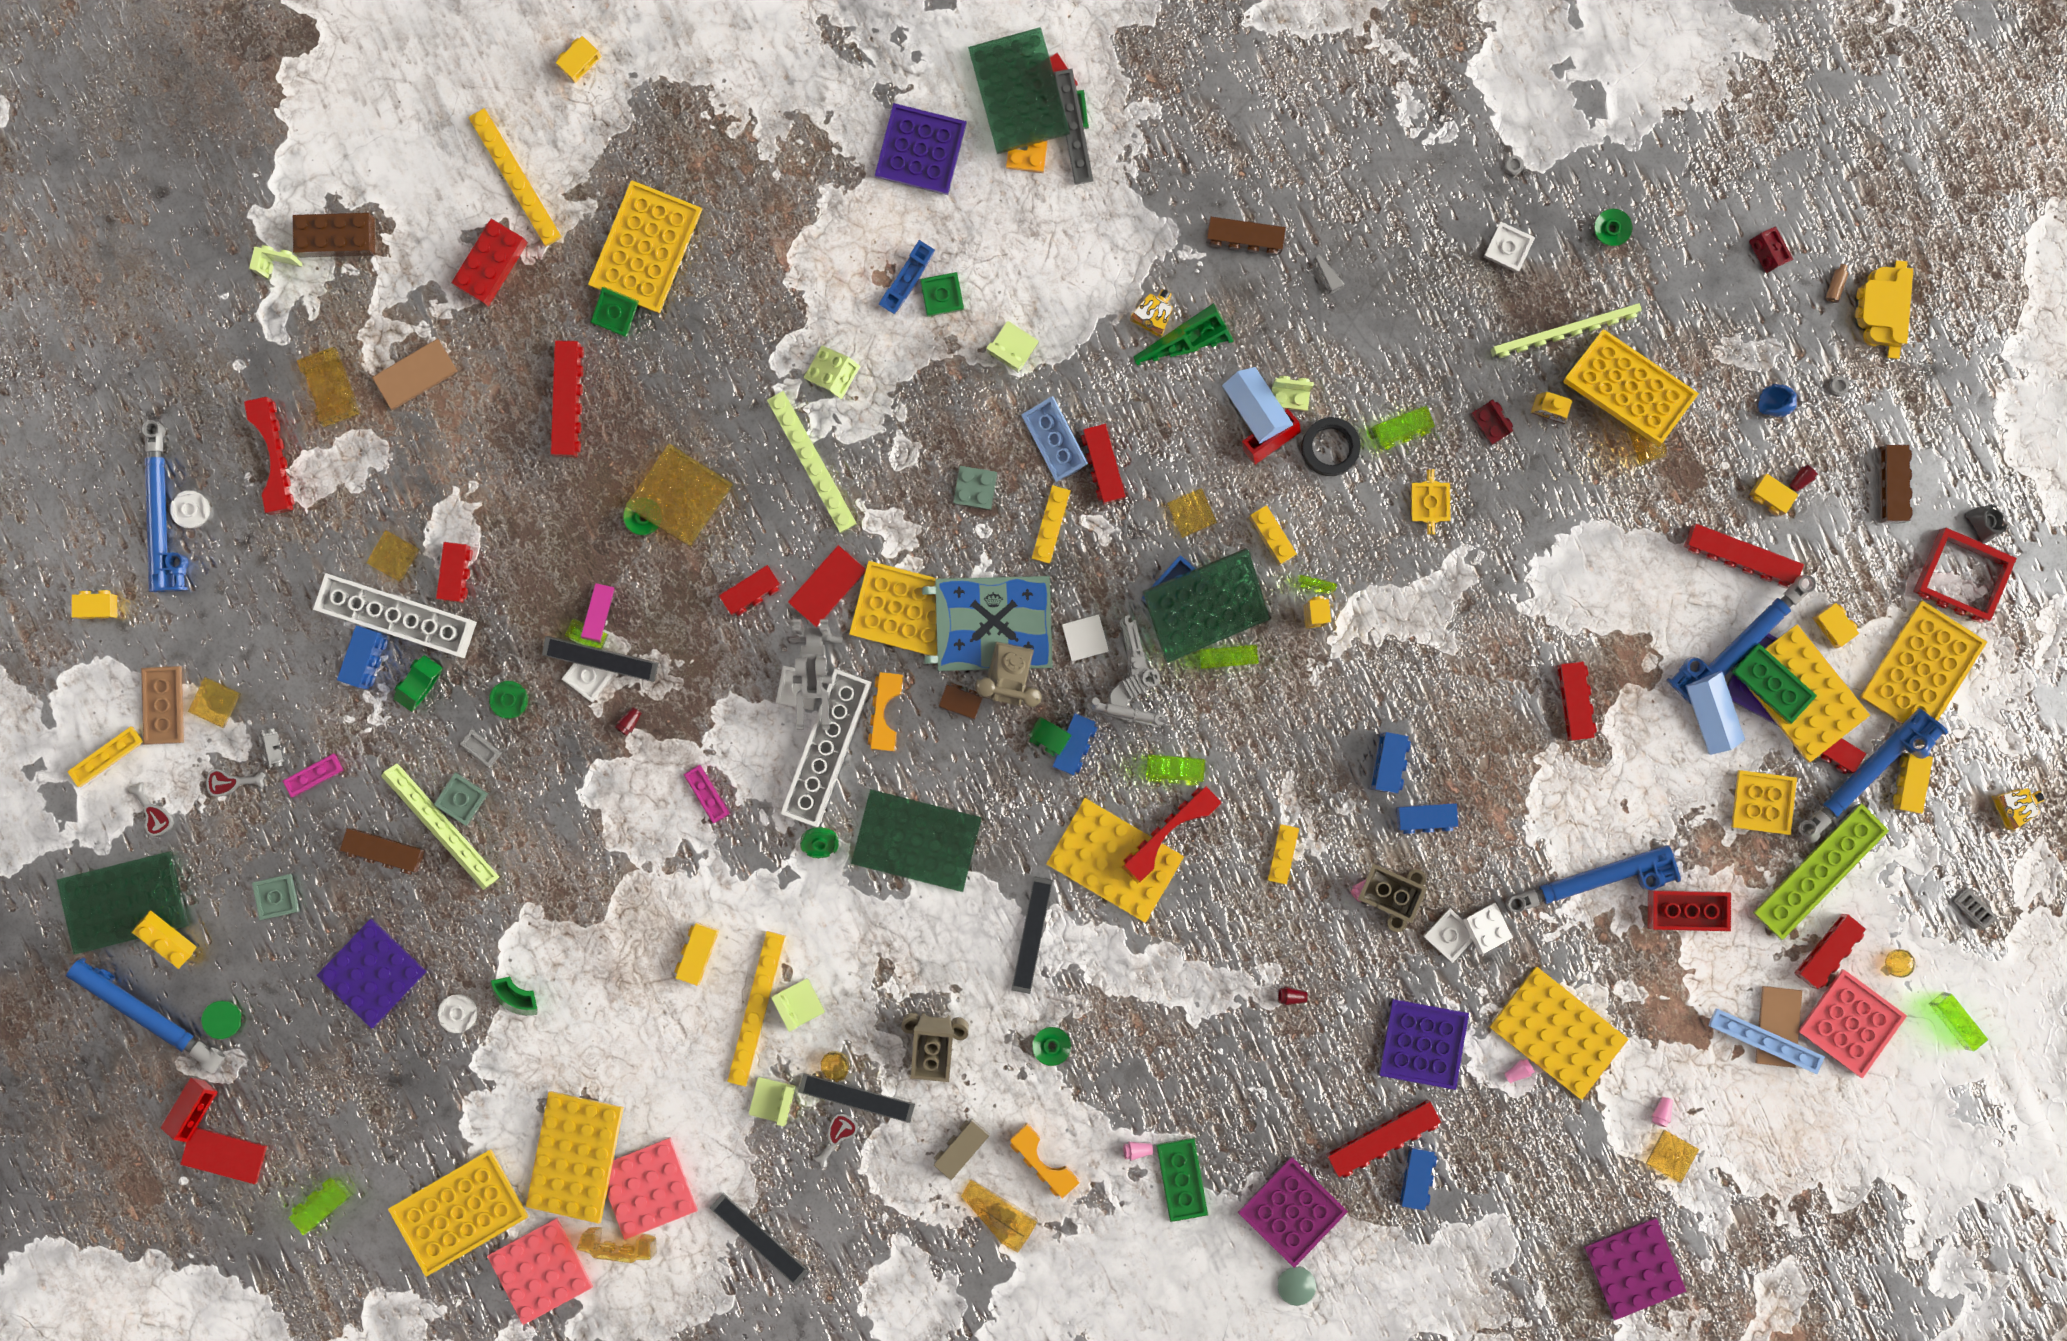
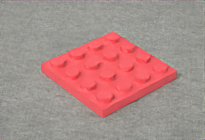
M1841 969L1800 1026L1798 1032L1858 1077L1863 1078L1907 1015L1846 970Z
M671 1138L613 1160L607 1195L624 1240L698 1211Z
M558 1218L487 1255L522 1325L593 1287Z

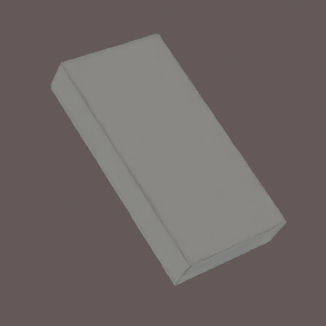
M473 729L459 743L488 768H491L502 754L501 751Z

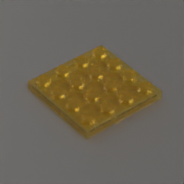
M668 444L629 499L626 507L691 548L732 489L733 484L676 447Z

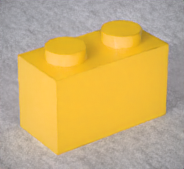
M583 36L576 38L571 43V47L566 52H562L556 61L558 67L574 83L602 57L599 51Z
M1767 473L1759 478L1749 493L1755 503L1765 505L1769 508L1768 511L1776 516L1786 514L1798 497L1797 493Z
M99 590L98 594H91V591H79V594H72V618H117V595L110 594L108 590Z
M1837 603L1828 605L1812 617L1834 648L1844 646L1860 634L1857 631V625L1847 618L1845 609Z

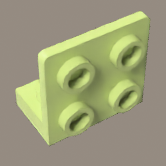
M262 245L261 248L254 247L249 269L260 277L268 279L269 274L273 271L272 261L302 267L303 263L297 259V256L292 255L290 251L280 250V252L273 251L272 247Z
M1007 321L994 342H990L986 350L988 354L1019 373L1039 341Z
M821 346L804 379L827 389L833 395L842 399L860 366L848 356Z
M1279 376V378H1275L1271 391L1283 409L1308 411L1310 391L1313 388L1314 382H1309L1307 378L1290 380L1288 376Z
M808 978L771 997L789 1032L825 1012Z
M758 1077L749 1115L775 1121L777 1125L785 1126L796 1086Z

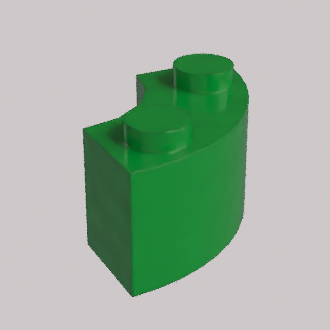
M425 655L419 660L415 659L410 665L411 670L407 677L394 688L396 692L393 699L411 712L416 709L430 692L443 669Z
M1039 717L1028 736L1031 743L1038 747L1042 744L1046 747V752L1055 756L1056 753L1058 755L1062 753L1072 735L1046 719Z
M510 976L491 980L492 992L496 1000L505 1009L519 1015H537L538 1009L534 990L525 991L518 988L512 982Z

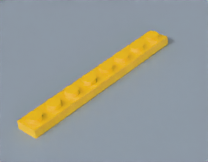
M483 108L469 116V120L544 245L547 247L561 239L560 232L486 109Z
M766 931L727 1080L729 1083L747 1086L786 938L785 935Z

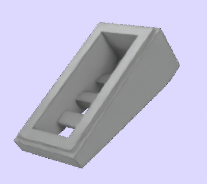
M1317 255L1313 263L1328 294L1342 289L1345 285L1344 282L1324 259Z
M1968 888L1963 890L1953 900L1979 930H1985L1998 918ZM1969 896L1970 900L1963 905L1961 902ZM1973 903L1976 904L1971 910L1967 909ZM1981 909V912L1975 916L1974 913Z

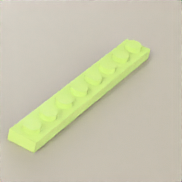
M1640 303L1517 339L1494 346L1491 349L1492 357L1499 356V358L1509 356L1512 351L1517 350V353L1524 352L1532 345H1535V348L1546 345V341L1552 339L1553 342L1565 339L1564 336L1569 334L1574 337L1582 334V331L1586 329L1594 331L1600 329V325L1606 323L1608 326L1619 323V320L1623 318L1626 321L1634 319L1642 309Z
M784 391L767 399L839 532L842 533L857 525Z
M398 764L383 772L381 777L483 890L497 881L499 876Z

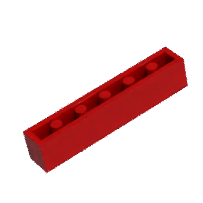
M555 341L551 455L554 457L577 458V454L581 451L578 434H581L579 415L582 414V404L579 403V396L583 394L580 377H583L581 358L584 357V347H581L578 341Z
M1699 524L1691 525L1683 546L1692 554L1699 555L1701 553L1706 555L1708 560L1725 562L1724 565L1729 568H1741L1745 574H1757L1760 576V579L1767 582H1778V586L1786 589L1801 575L1804 567L1803 563Z
M1427 1099L1328 1152L1326 1156L1336 1175L1345 1178L1353 1174L1352 1170L1368 1166L1371 1160L1385 1157L1389 1150L1402 1148L1404 1142L1417 1140L1422 1136L1421 1133L1437 1129L1439 1127L1438 1124L1442 1122L1431 1101Z

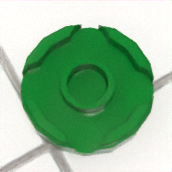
M503 681L492 689L489 695V704L497 716L504 719H513L519 717L525 711L528 705V695L521 684L514 681Z
M815 827L802 834L800 846L801 850L806 852L809 857L817 859L827 858L831 853L837 851L839 839L837 834L829 828Z
M216 1001L208 1005L204 1010L201 1019L202 1027L206 1034L212 1038H230L241 1027L242 1016L238 1007L232 1002Z

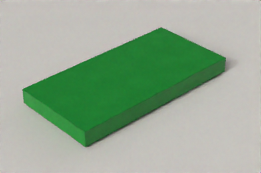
M1759 643L1732 671L1738 679L1789 724H1792L1817 697L1812 690Z
M1195 1138L1156 1144L1170 1222L1208 1216Z

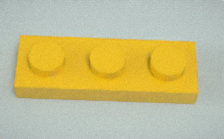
M1280 824L1267 880L1287 885L1299 828Z

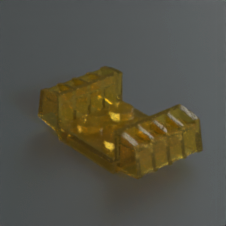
M331 347L297 360L299 370L305 375L317 407V409H314L316 417L323 427L360 414L349 378L336 347Z
M602 1227L588 1228L581 1235L576 1249L590 1253L593 1258L633 1263L636 1260H651L657 1253L656 1237L645 1233L636 1240V1247L632 1244L617 1246L615 1242L604 1241V1244L600 1243Z

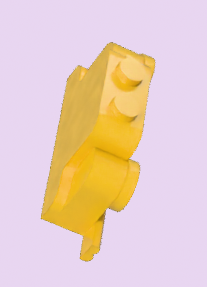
M1896 260L1895 268L1880 267L1872 271L1868 276V282L1858 288L1856 295L1859 303L1855 311V318H1857L1859 327L1865 329L1863 333L1864 342L1872 347L1878 345L1888 346L1887 358L1900 359L1901 347L1908 343L1913 268H1907L1908 261Z

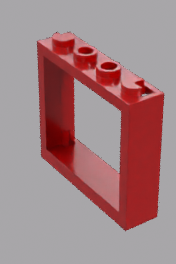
M1947 527L1939 529L1913 592L1918 594L1923 600L1936 602V605L1941 608L1947 609L1948 607L1953 609V612L1957 615H1967L1971 617L1973 622L1981 624L1989 622L1994 615L2017 558ZM1947 541L2003 565L1984 612L1927 588Z

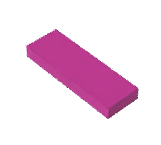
M595 583L581 634L582 639L601 642L615 590L614 587Z
M333 753L284 779L283 783L290 797L293 798L344 771L336 754Z
M701 765L683 774L713 824L730 814Z

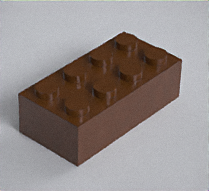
M370 213L293 215V253L300 258L376 255L375 218Z

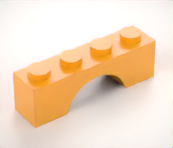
M880 672L879 676L875 678V688H878L877 695L873 696L872 706L876 708L875 714H871L870 719L873 733H869L868 745H871V749L895 752L897 732L890 729L886 724L884 709L892 698L902 694L904 676L901 674Z
M1028 1123L1010 1138L1011 1148L1017 1154L1020 1152L1025 1157L1023 1161L1028 1167L1031 1168L1033 1166L1038 1171L1036 1173L1038 1178L1043 1183L1045 1181L1051 1186L1049 1189L1056 1197L1060 1196L1063 1199L1080 1183L1079 1179L1067 1166L1052 1168L1045 1165L1039 1159L1037 1146L1040 1136Z

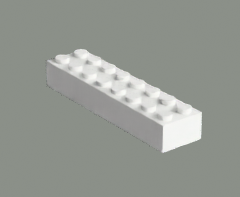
M325 573L313 610L462 658L466 656L477 623L473 620Z
M834 669L832 684H829L827 688L830 730H823L821 704L782 808V815L819 827L872 682Z

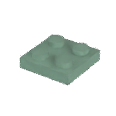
M960 466L953 503L991 510L997 472Z
M455 772L434 805L465 826H468L489 793Z
M292 874L252 882L259 920L300 912Z

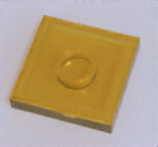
M1202 488L1167 503L1182 538L1217 524Z
M385 530L366 563L401 582L420 549Z
M204 677L188 712L225 728L241 693Z
M1663 1130L1646 1164L1682 1183L1699 1149Z

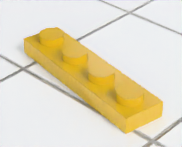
M1052 485L1032 555L1033 560L1050 564L1071 490Z
M130 726L67 772L77 787H82L141 745L143 740L134 727Z

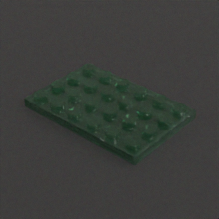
M1041 27L968 47L997 154L1070 134Z
M1247 548L1143 591L1162 654L1167 663L1270 620L1251 555Z
M870 789L851 864L963 892L982 817Z
M172 851L57 879L73 955L140 939L132 931L150 910L175 930L189 926Z

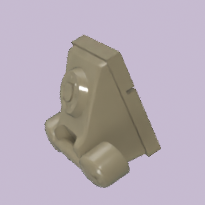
M996 641L988 676L981 677L976 681V692L983 698L1021 706L1023 700L1029 707L1037 706L1042 699L1040 691L1033 686L1025 689L1034 650Z
M1373 864L1358 900L1391 914L1387 922L1389 929L1396 933L1402 932L1407 927V922L1413 923L1428 889L1424 886L1427 880L1426 875L1422 870L1413 869L1405 878Z
M917 1013L906 1014L902 1019L901 1029L908 1034L914 1033L910 1079L949 1082L953 1038L964 1040L968 1037V1022L961 1017L951 1020L950 1015L946 1018L926 1016L925 1013H922L921 1017Z

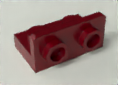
M1776 226L1749 240L1765 273H1769L1794 260Z
M1493 399L1471 413L1474 421L1491 446L1513 432L1512 422L1509 418H1505L1501 405Z

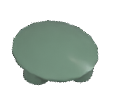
M1292 1267L1279 1276L1277 1287L1279 1295L1285 1302L1290 1305L1300 1306L1308 1303L1313 1298L1316 1291V1282L1311 1272L1304 1267Z

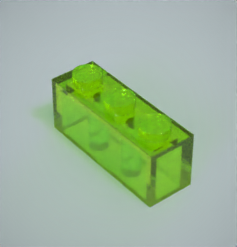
M1426 405L1374 425L1371 430L1379 450L1385 448L1387 451L1396 447L1398 442L1402 441L1405 444L1414 440L1413 437L1420 434L1423 437L1432 433L1431 430L1435 427V424Z
M1257 644L1198 650L1200 670L1259 664Z
M1147 754L1145 778H1149V782L1161 783V779H1167L1170 784H1180V781H1188L1187 785L1199 786V782H1204L1205 759Z
M1942 992L1929 1003L1930 1007L1965 1050L1974 1052L1989 1040L1952 993Z
M330 1177L322 1184L323 1188L319 1192L315 1190L307 1197L308 1201L304 1205L300 1203L291 1210L293 1214L288 1218L302 1235L309 1233L353 1195L340 1177L335 1179Z

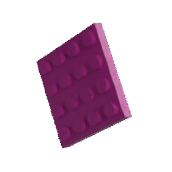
M1291 1156L1238 1211V1214L1295 1268L1348 1211Z
M1655 1217L1583 1246L1613 1320H1618L1687 1292L1661 1227Z

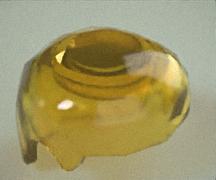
M1904 949L1891 951L1885 959L1886 970L1890 975L1897 978L1910 976L1916 967L1915 958L1909 951Z
M838 1051L826 1053L821 1060L820 1066L825 1078L834 1080V1082L845 1079L850 1068L847 1056Z

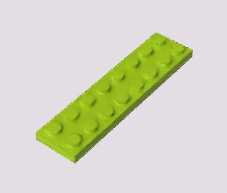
M1859 803L1753 913L1780 940H1784L1889 830L1862 803Z

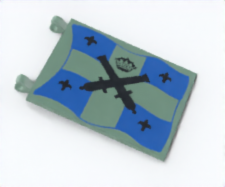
M1050 576L935 579V586H924L922 588L923 595L936 594L937 656H925V664L938 663V671L989 670L995 642L998 641L1033 649L1030 668H1053Z

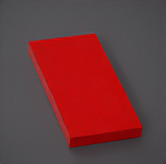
M838 545L788 603L815 627H818L820 619H825L865 574L866 569Z
M196 1127L189 1141L186 1142L180 1165L257 1184L267 1145Z

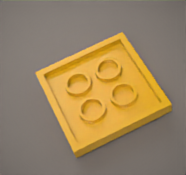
M1738 770L1731 827L1791 835L1797 778Z

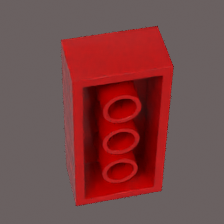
M491 218L451 283L457 289L489 307L528 242L522 236Z
M1648 890V929L1731 932V892Z

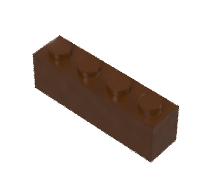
M1210 216L1206 243H1209L1212 247L1229 246L1231 250L1244 248L1252 253L1265 251L1266 254L1275 256L1278 253L1281 254L1283 250L1286 227Z
M1884 445L1880 447L1881 523H1906L1911 521L1913 509L1910 507V499L1912 498L1913 491L1910 488V480L1912 479V470L1910 469L1912 451L1910 450V445Z
M346 828L340 851L346 852L345 856L351 858L363 857V861L375 864V861L380 862L382 867L401 868L400 872L411 875L412 872H419L425 849L357 829Z

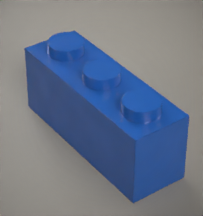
M1074 713L1067 733L1072 736L1060 755L1057 754L1052 767L1073 776L1075 772H1080L1083 764L1080 762L1082 755H1087L1090 748L1087 742L1090 737L1094 738L1098 728L1095 726V721Z
M1457 803L1396 807L1398 830H1403V834H1413L1416 829H1422L1423 833L1434 832V828H1442V831H1453V827H1459Z
M1409 1146L1399 1202L1402 1207L1425 1211L1426 1206H1429L1430 1194H1428L1429 1186L1432 1187L1434 1175H1431L1432 1168L1436 1167L1437 1156H1435L1433 1150Z

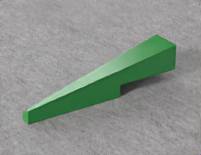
M1213 303L1133 358L1137 365H1141V362L1158 361L1161 357L1179 356L1199 351V348L1206 346L1216 347L1218 343L1226 341L1232 343L1234 340L1221 314Z

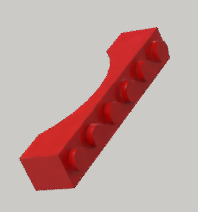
M268 397L244 401L247 420L262 434L270 455L269 478L262 492L265 513L275 515L293 511L292 505L295 502L289 490L291 481L285 469L287 468V460L283 457L282 449H284L282 439L279 438L280 424L275 417V412H277L276 404Z
M1207 786L1202 789L1198 787L1191 794L1193 798L1189 802L1185 800L1178 807L1180 811L1175 816L1171 813L1164 820L1166 824L1162 828L1158 826L1150 834L1152 838L1148 842L1146 840L1142 841L1137 846L1138 851L1134 855L1130 853L1123 860L1125 864L1122 868L1137 884L1154 870L1158 849L1171 830L1186 821L1208 817L1222 803Z

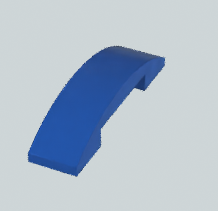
M918 240L904 267L879 302L880 306L894 315L917 284L935 249Z

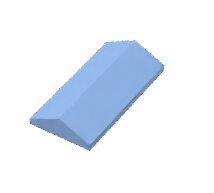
M1256 367L1237 371L1222 385L1259 444L1293 426L1292 421Z
M1053 396L1022 414L1056 482L1072 475L1088 464Z
M1722 671L1686 685L1710 755L1732 750L1745 741Z

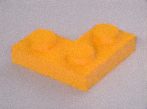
M1030 132L1027 150L1008 148L1006 169L1044 173L1048 134Z

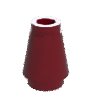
M1806 464L1800 468L1789 486L1795 492H1798L1816 480L1815 477L1818 473Z
M632 707L616 722L615 728L625 736H628L629 733L632 734L642 713Z
M1286 986L1279 988V1004L1286 1006L1307 1003L1308 994L1306 991Z

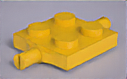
M1428 469L1426 470L1427 481L1411 483V522L1427 523V535H1435V523L1451 521L1450 483L1434 481L1435 470Z

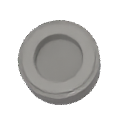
M1517 155L1508 157L1504 163V170L1509 175H1518L1524 168L1522 158Z
M1837 376L1829 382L1828 388L1831 394L1841 396L1847 393L1850 385L1845 377Z

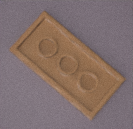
M437 338L372 378L391 410H395L456 374L458 370L441 341Z
M182 666L141 668L143 745L184 743Z
M1762 986L1758 1027L1798 1044L1803 990ZM1756 1048L1755 1063L1796 1068V1065Z

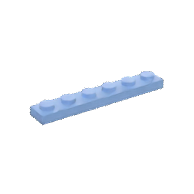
M1715 1008L1708 1025L1814 1074H1818L1825 1056Z

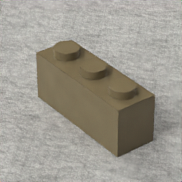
M971 1119L969 1122L966 1120L960 1126L961 1132L957 1137L953 1135L946 1143L948 1147L945 1151L940 1150L933 1158L936 1160L934 1166L950 1180L957 1175L990 1135L974 1119Z

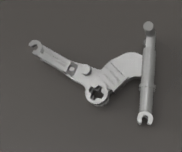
M1127 615L1120 619L1119 627L1122 630L1127 651L1128 678L1120 681L1108 695V703H1099L1098 698H1093L1092 702H1085L1083 707L1088 711L1101 713L1105 716L1128 720L1130 723L1132 721L1156 728L1163 725V722L1158 720L1164 718V714H1154L1138 710V708H1128L1131 699L1147 689L1158 685L1160 675L1156 670L1147 667L1136 620H1132L1131 623L1128 622L1131 615ZM1146 677H1148V678L1151 677V680H1152V681H1151V682H1149V681L1146 682V679H1145V678H1146Z
M793 619V631H796L798 636L790 637V644L806 642V646H801L800 658L795 660L796 676H793V683H802V689L796 694L797 730H804L803 698H822L823 730H830L828 692L823 688V683L832 684V676H827V658L822 641L842 644L843 637L831 634L828 619H820V628H807V626H803L801 619Z

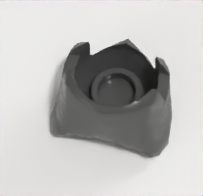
M1994 504L1972 509L1966 514V517L1977 530L1980 542L1983 544L2002 534L2008 527L2007 524L2002 526L2004 513L1993 509L1997 507Z

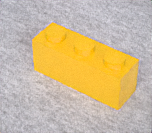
M1267 505L1248 517L1278 566L1297 554Z
M1324 596L1312 597L1303 606L1305 629L1325 627L1331 623L1329 599H1324Z
M1910 752L1903 753L1899 761V766L1901 767L1900 775L1896 778L1897 792L1892 800L1893 809L1923 814L1933 757L1927 756L1920 759Z
M151 910L132 931L134 935L178 969L191 957L196 949L193 943Z
M699 922L695 923L694 926L691 925L688 932L689 942L684 944L681 951L683 955L682 961L678 962L675 967L676 979L696 986L700 985L719 933L718 929Z

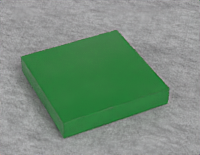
M957 272L920 279L927 317L964 310Z
M602 287L590 323L626 337L639 301L607 287Z

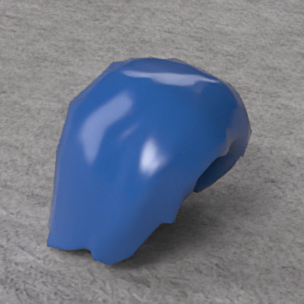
M1772 384V386L1763 389L1759 397L1760 401L1758 402L1760 413L1774 417H1785L1791 414L1797 407V395L1787 385Z

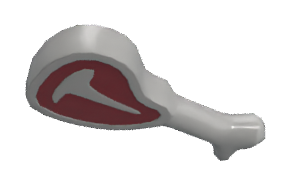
M214 769L207 775V790L211 796L222 797L233 793L240 785L256 784L263 788V779L266 775L263 772H259L255 776L238 777L230 776L224 770Z
M139 782L136 786H130L128 792L136 795L144 807L146 832L151 836H160L169 831L174 824L171 814L163 807L149 802L143 793L144 783Z
M837 1113L832 1118L828 1128L829 1142L821 1155L813 1157V1161L818 1163L821 1169L827 1167L829 1155L842 1140L856 1135L858 1124L852 1117L844 1113Z

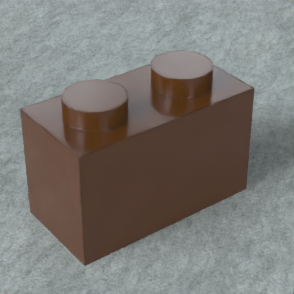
M951 683V686L946 684L939 707L975 720L983 697H980L976 691L969 689V692L961 690L962 686Z

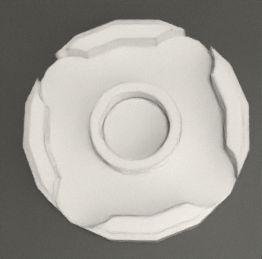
M183 491L177 494L174 501L171 502L170 514L173 521L186 529H195L202 526L210 514L208 500L202 494L195 491Z
M462 994L451 995L445 998L439 1005L437 1012L440 1024L445 1030L452 1033H461L470 1029L477 1018V1007L473 1000Z

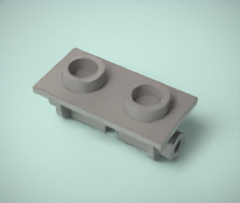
M274 728L268 729L266 734H264V730H261L260 735L257 737L259 746L264 749V754H262L263 765H267L268 770L272 768L273 764L275 768L283 766L282 762L284 760L281 749L273 750V746L280 745L278 733L275 732Z

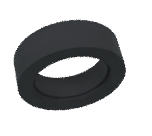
M1327 417L1316 421L1305 433L1301 446L1302 456L1308 467L1314 472L1323 476H1337L1349 470L1356 462L1360 454L1361 443L1356 429L1349 422L1337 417ZM1335 429L1345 435L1349 443V453L1343 462L1328 465L1317 459L1312 445L1314 437L1320 431Z

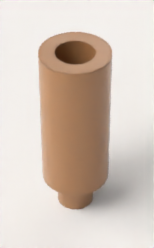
M1840 264L1839 269H1835L1825 297L1827 301L1839 302L1849 275L1847 272L1848 265Z

